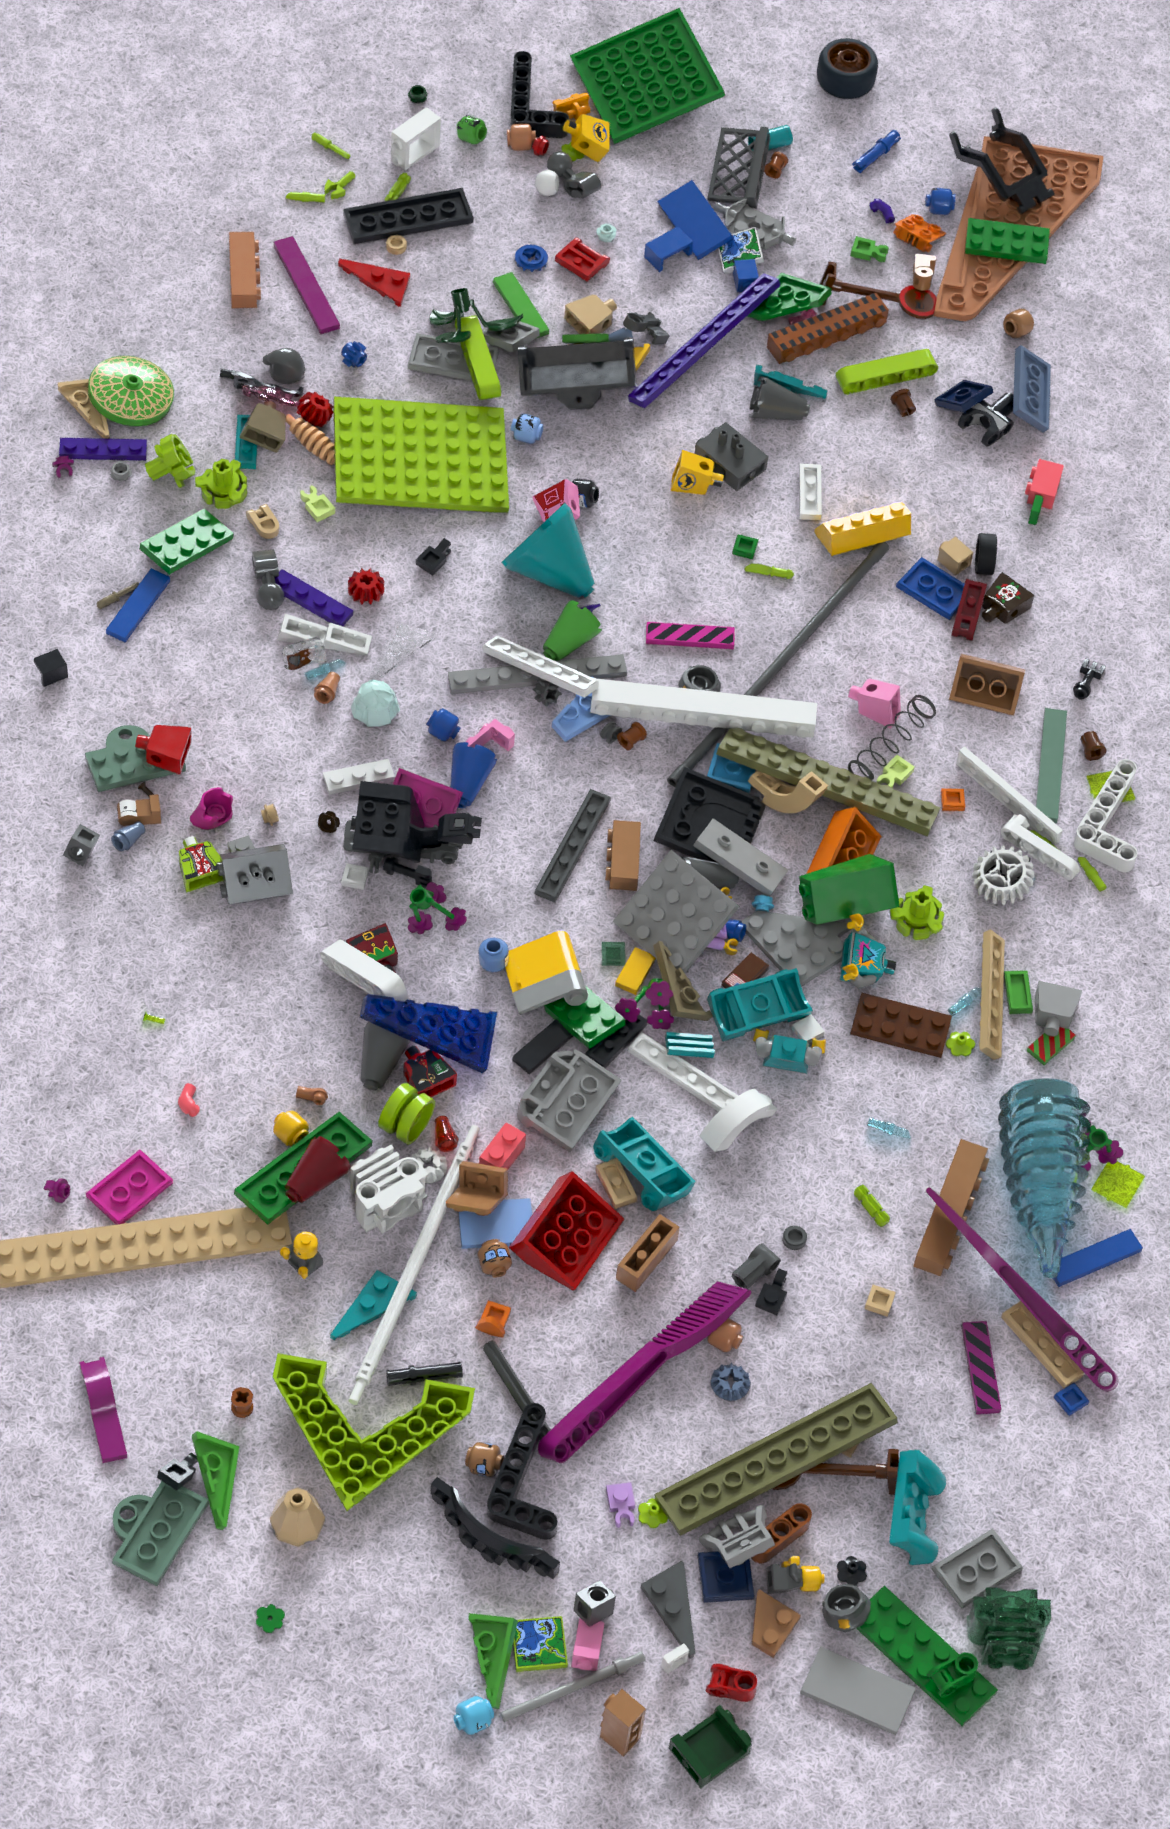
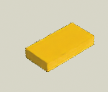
M635 947L615 981V986L636 995L656 958L652 954Z

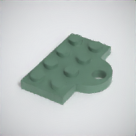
M124 725L115 728L106 738V748L85 753V760L98 792L176 773L146 762V750L136 748L135 744L138 734L149 737L150 735L144 729L134 725ZM123 734L131 736L129 739L120 738ZM184 763V766H183V769H182L181 772H185V771H186V764H185V763Z
M163 1481L152 1497L132 1495L123 1499L116 1506L113 1513V1528L123 1543L113 1557L112 1564L158 1586L207 1508L209 1499L183 1486L176 1491ZM124 1510H131L135 1513L131 1519H123L120 1516Z

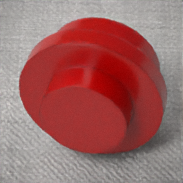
M540 136L539 139H535L532 145L534 155L544 156L550 143L546 140V137Z

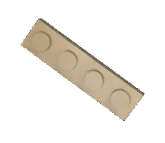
M1021 1301L1002 1313L1001 1318L1063 1388L1075 1383L1084 1376V1372L1064 1352Z

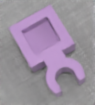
M631 1482L606 1485L610 1512L617 1511L615 1516L616 1527L619 1528L621 1526L620 1519L623 1517L629 1520L630 1526H633L635 1518L630 1510L635 1509V1501Z

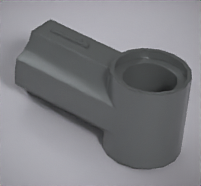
M761 1243L751 1252L749 1258L732 1273L731 1277L739 1287L748 1289L764 1274L767 1276L771 1274L770 1270L774 1271L780 1264L781 1259L766 1245Z

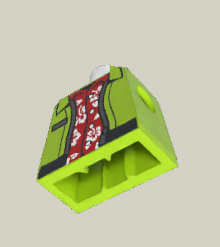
M195 837L186 838L183 841L184 848L179 850V865L186 893L223 881V876H219L217 870V862H220V855L211 842L205 841L198 844Z

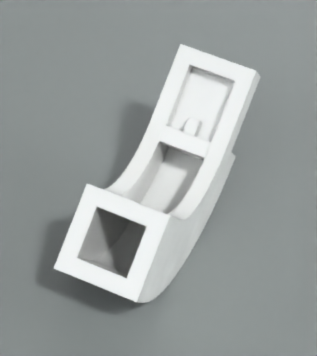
M751 1089L742 1093L723 1107L711 1119L699 1136L714 1152L726 1150L744 1128L758 1119L773 1116L777 1108L772 1104V1100L762 1093L759 1094L755 1089Z

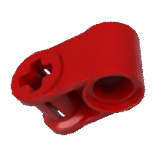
M713 1664L711 1666L710 1684L706 1686V1692L709 1695L742 1702L751 1701L755 1697L757 1678L753 1672L732 1668L724 1664ZM746 1683L749 1684L751 1688L742 1689L739 1685Z

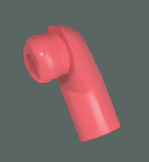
M186 1083L178 1099V1105L185 1114L195 1117L200 1111V1107L192 1099L196 1087Z

